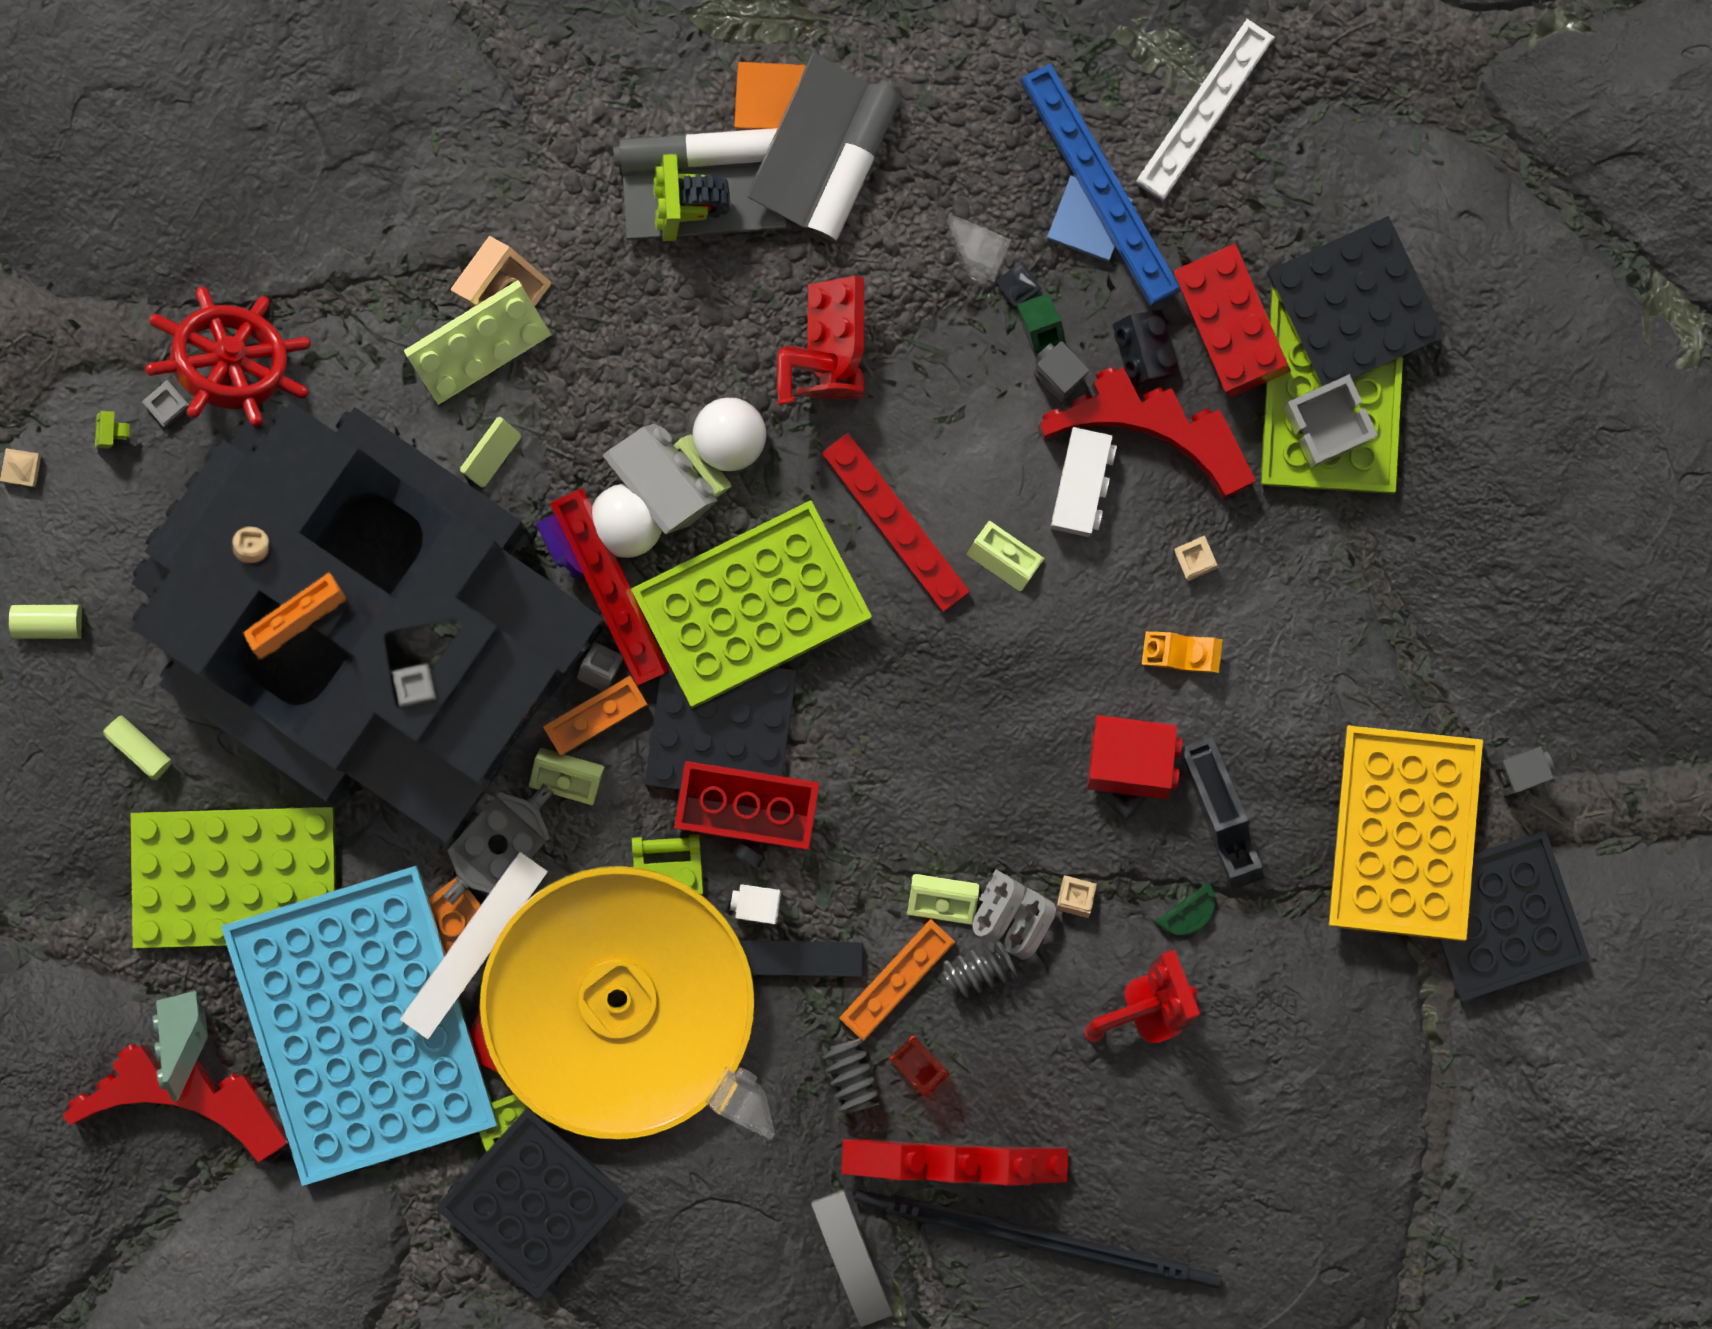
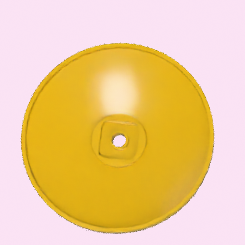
M622 866L600 867L581 871L549 884L527 900L508 920L498 935L485 966L480 997L481 1024L489 1054L499 1074L511 1091L533 1112L550 1123L577 1134L604 1139L637 1138L667 1130L686 1121L701 1111L726 1086L735 1073L750 1038L754 1013L753 982L745 952L736 933L718 909L699 892L685 883L652 870ZM616 989L624 991L627 995L626 1003L621 1007L611 1006L607 1000L611 991Z

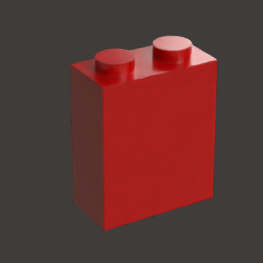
M1097 715L1093 728L1087 789L1167 800L1171 789H1177L1179 769L1173 768L1174 757L1180 758L1182 738L1176 737L1177 725Z

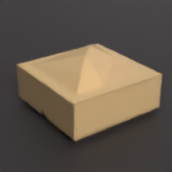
M6 448L0 481L35 488L41 455Z
M1205 535L1174 549L1188 581L1219 568Z
M1064 875L1056 910L1089 918L1097 884Z

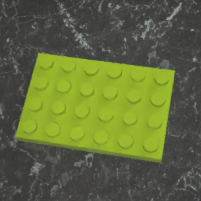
M1272 286L1270 323L1291 372L1266 382L1260 485L1394 494L1396 492L1403 357L1352 380L1362 400V403L1352 412L1355 416L1358 411L1365 408L1378 436L1366 445L1314 468H1310L1298 442L1303 437V434L1295 435L1283 407L1288 401L1316 390L1320 386Z
M811 500L631 588L641 612L691 709L872 620V615Z
M335 807L131 813L133 948L227 945L221 926L335 891Z

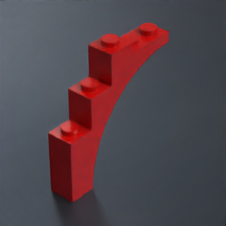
M1112 366L1096 374L1097 380L1091 386L1096 396L1091 397L1090 393L1084 394L1072 401L1073 407L1061 412L1060 408H1056L1042 416L1043 422L1039 423L1038 430L1044 440L1070 431L1073 427L1080 429L1088 427H1121L1149 434L1169 443L1189 457L1209 477L1222 499L1253 485L1256 481L1220 409L1211 413L1210 409L1207 408L1191 417L1193 422L1189 423L1172 388L1163 392L1161 387L1144 395L1145 401L1141 403L1124 367L1115 371Z
M133 1043L117 1053L120 1059L114 1062L112 1066L119 1076L116 1077L113 1073L96 1084L99 1090L90 1096H87L85 1092L68 1103L70 1109L62 1114L70 1126L78 1124L102 1110L122 1104L140 1102L172 1104L198 1112L221 1124L245 1145L258 1162L264 1161L289 1144L285 1129L248 1074L238 1077L236 1072L219 1083L221 1089L218 1091L197 1059L178 1101L173 1102L167 1090H161L159 1086L157 1070L162 1068L147 1044L137 1047Z
M843 1139L841 1174L895 1180L925 1179L953 1183L982 1182L1001 1185L1067 1182L1068 1148L966 1146L871 1139Z

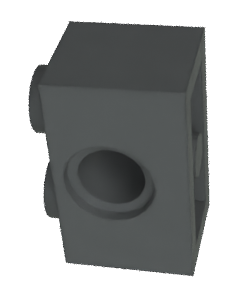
M1062 341L1055 347L1050 343L1038 354L1035 362L1034 376L1060 403L1085 382L1089 373V369Z
M1541 747L1527 750L1491 764L1503 796L1517 793L1553 779L1551 771L1555 770L1551 756L1547 751L1543 752Z

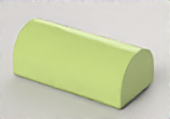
M12 605L9 612L10 635L13 639H81L82 605Z
M122 715L113 720L103 731V735L153 781H157L172 763V760Z

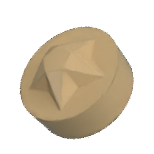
M246 527L239 530L233 538V552L235 556L241 561L248 563L262 560L268 552L267 535L255 527Z

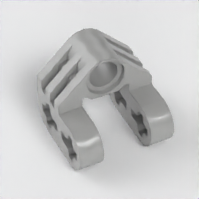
M995 870L991 881L988 882L986 890L980 897L983 903L973 920V931L977 936L986 941L994 942L1003 936L1011 920L1015 919L1006 935L1004 946L1008 953L1023 960L1028 959L1036 952L1055 917V904L1009 876Z

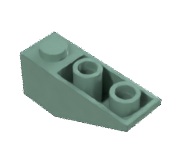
M196 991L157 1000V1015H153L154 1029L156 1034L159 1035V1042L155 1043V1052L162 1068L157 1070V1079L161 1090L166 1089L173 1102L178 1101L208 1038L206 1010Z

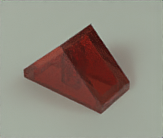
M914 1035L889 1058L926 1098L950 1075V1072Z

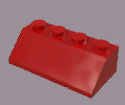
M685 761L674 828L809 851L819 782Z

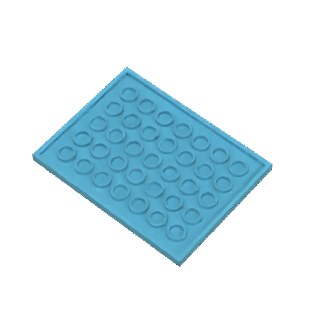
M418 865L221 926L302 1186L498 1125L459 997L429 1039H426L400 1020L446 955Z

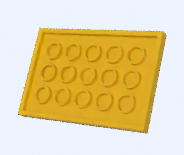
M1347 726L1328 927L1466 941L1482 739Z

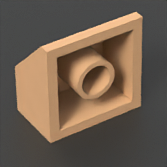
M489 236L450 290L473 308L518 280L535 307L552 282L511 247Z

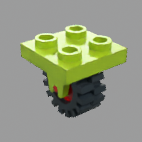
M677 154L663 155L661 166H656L655 178L653 179L654 198H658L657 210H655L656 230H662V241H676L680 222L707 220L711 216L717 218L720 217V214L725 215L727 211H730L729 182L727 179H722L721 176L713 178V175L710 174L706 176L701 174H678Z

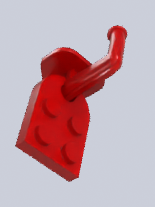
M850 276L808 284L807 349L794 346L780 348L777 355V405L796 401L792 392V368L813 371L820 377V385L798 388V396L815 399L864 398V378L861 369L858 367L864 350V277ZM849 377V384L841 383L842 380Z
M1175 950L1161 954L1150 966L1147 975L1132 980L1126 986L1124 998L1127 1007L1096 1017L1087 1024L1084 1033L1089 1041L1097 1042L1103 1038L1105 1031L1134 1022L1139 1036L1144 1041L1160 1043L1178 1036L1183 1028L1188 1027L1200 1015L1195 1002L1198 991L1196 987L1188 985Z

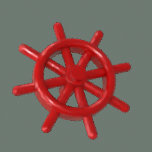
M201 286L195 291L201 309L187 316L180 325L159 314H152L149 317L150 325L173 336V341L170 349V360L149 363L145 367V372L149 376L174 373L183 388L195 397L187 408V414L191 418H197L208 403L228 409L244 408L250 424L253 427H260L263 424V418L257 405L269 399L278 388L300 399L306 398L309 394L307 387L285 377L284 373L287 366V353L307 350L311 346V341L307 337L283 340L273 325L262 317L270 305L269 299L265 296L259 297L251 310L229 305L215 306L208 289ZM224 327L236 329L237 332L234 336H227ZM210 329L215 342L198 333ZM250 336L260 343L259 345L245 346ZM187 343L206 352V354L187 356ZM269 356L271 369L251 359ZM211 366V373L207 378L196 370ZM243 371L261 380L248 385Z

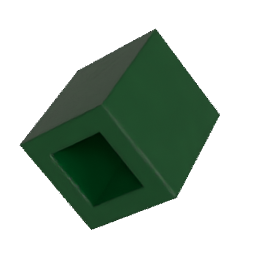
M1049 293L1017 304L1022 327L1034 353L1041 352L1050 343L1053 346H1057L1061 341L1063 343L1066 342L1062 321Z

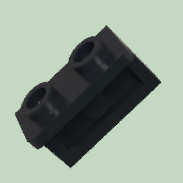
M1162 309L1130 314L1113 323L1114 337L1120 350L1124 369L1133 386L1180 373Z

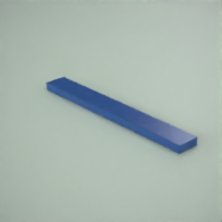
M1051 63L1022 77L1021 84L1150 307L1178 293L1181 289Z

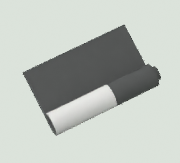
M812 53L746 197L814 235L831 242H836L902 99L897 93L898 88L886 81H880L879 84H868L817 53Z
M777 128L620 139V146L614 147L615 167L621 166L627 240L662 238V230H656L655 210H657L658 198H654L653 179L655 178L656 166H661L663 155L677 154L678 174H701L705 176L710 174L713 175V178L721 176L722 179L725 178L729 182L730 211H727L725 215L720 214V217L717 218L711 216L707 220L680 222L677 237L786 229V219L746 197Z

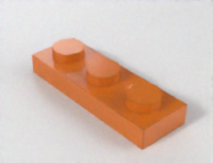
M328 573L243 633L253 652L261 659L267 654L276 651L281 644L297 633L306 630L311 623L321 616L336 609L341 602L346 600V597L337 581Z
M628 676L543 727L559 755L563 756L646 707L648 704L632 677Z

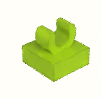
M100 411L96 415L95 448L109 449L113 445V439L127 440L130 437V424L114 423L115 412Z

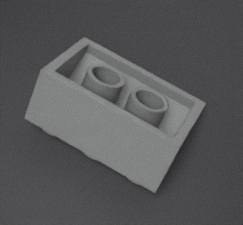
M655 423L640 428L602 456L629 490L640 497L647 506L650 516L662 531L667 534L691 526L718 500L713 495L714 491L711 485L705 479L699 478L694 472L690 459L684 453L678 452L671 443L672 438L663 427L657 426Z

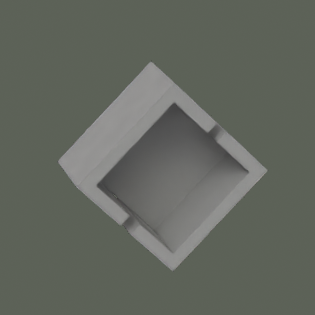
M1350 374L1288 401L1283 407L1295 435L1303 434V437L1298 442L1310 468H1314L1366 445L1378 436L1365 408L1358 411L1355 416L1352 412L1362 403V400Z

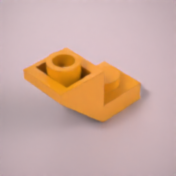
M1146 632L1142 665L1191 672L1219 673L1223 640L1209 637H1188L1170 632Z

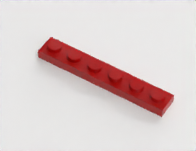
M849 433L822 452V456L942 612H945L970 592Z
M583 487L550 502L636 686L668 672L669 668L615 555L607 549L596 532L592 516V506Z

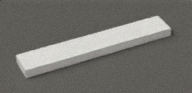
M1246 19L1138 177L1136 184L1164 201L1273 41L1274 36Z
M521 852L517 854L401 1016L400 1020L426 1039H429L491 952L498 935L508 920L529 899L548 871Z

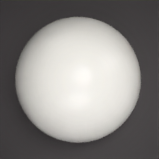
M721 398L709 403L698 414L693 426V442L697 453L708 465L718 470L737 471L751 465L760 456L766 442V427L760 413L748 402L738 398Z
M625 484L615 485L606 489L597 497L592 505V516L596 532L607 549L616 557L630 558L644 554L655 545L661 535L662 529L650 516L645 503L640 497L632 493Z

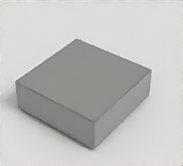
M168 380L142 401L165 428L189 407L187 401Z
M428 664L393 672L401 707L436 699Z

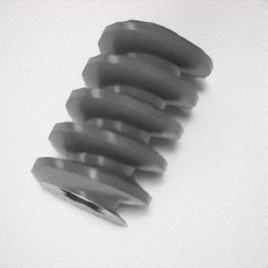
M999 940L994 941V952L986 945L981 946V957L973 950L969 951V962H966L961 955L956 956V967L948 960L944 961V972H942L955 1003L957 1002L958 991L965 998L970 997V986L978 993H981L982 981H985L990 988L995 987V976H998L1003 983L1007 982V971H1010L1018 978L1009 953Z
M862 1038L829 1047L831 1050L823 1056V1060L834 1061V1064L826 1069L827 1073L838 1074V1077L831 1081L830 1085L842 1088L841 1091L834 1095V1099L845 1100L846 1102L837 1109L840 1113H851L880 1104L870 1102L871 1099L877 1096V1090L866 1089L867 1086L874 1082V1078L862 1075L870 1069V1064L859 1063V1060L867 1055L866 1051L855 1050V1047L863 1042Z

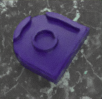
M553 514L538 522L537 527L558 567L565 566L570 571L569 576L572 578L583 576L582 569L556 515Z

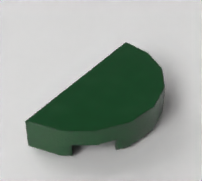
M1207 882L1154 922L1164 931L1175 935H1188L1203 929L1211 920L1215 908V893L1210 882Z

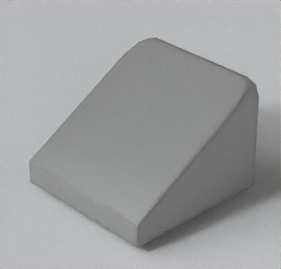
M594 642L580 666L577 678L596 689L604 691L610 688L624 658L621 654Z

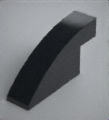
M1213 737L1181 747L1198 803L1232 890L1264 879L1262 864L1250 839L1248 818Z

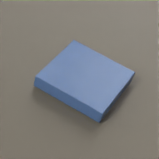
M1070 176L1047 239L1109 262L1115 245L1076 177Z

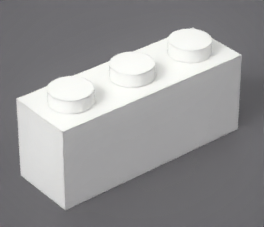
M1075 427L1072 428L1050 529L1090 537L1092 529L1099 530L1103 511L1097 510L1099 497H1106L1110 478L1104 477L1106 464L1113 465L1117 447L1111 445L1112 435Z

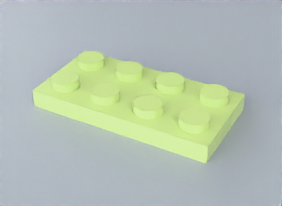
M517 280L408 347L404 352L439 405L551 336V333L524 288Z

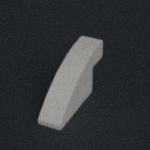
M844 1189L812 1201L813 1210L860 1327L892 1316L885 1293Z

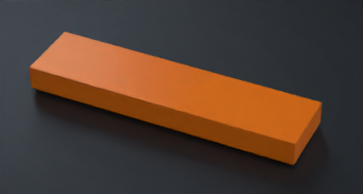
M930 919L839 1019L864 1041L948 951L955 941Z

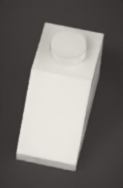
M740 885V891L733 890L730 910L736 911L735 918L777 924L782 891Z

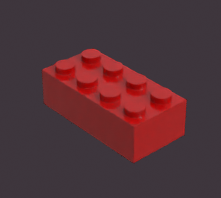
M1235 243L1174 270L1214 367L1229 398L1291 372Z

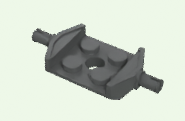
M543 783L531 799L528 798L527 800L498 793L451 845L447 853L457 874V881L442 895L447 900L455 893L448 901L449 903L454 905L465 890L470 888L489 894L519 852L531 859L542 845L548 841L550 836L539 812L541 810L540 807L554 794L549 789L542 796L548 786ZM494 835H501L507 841V849L502 854H494L488 848V841Z

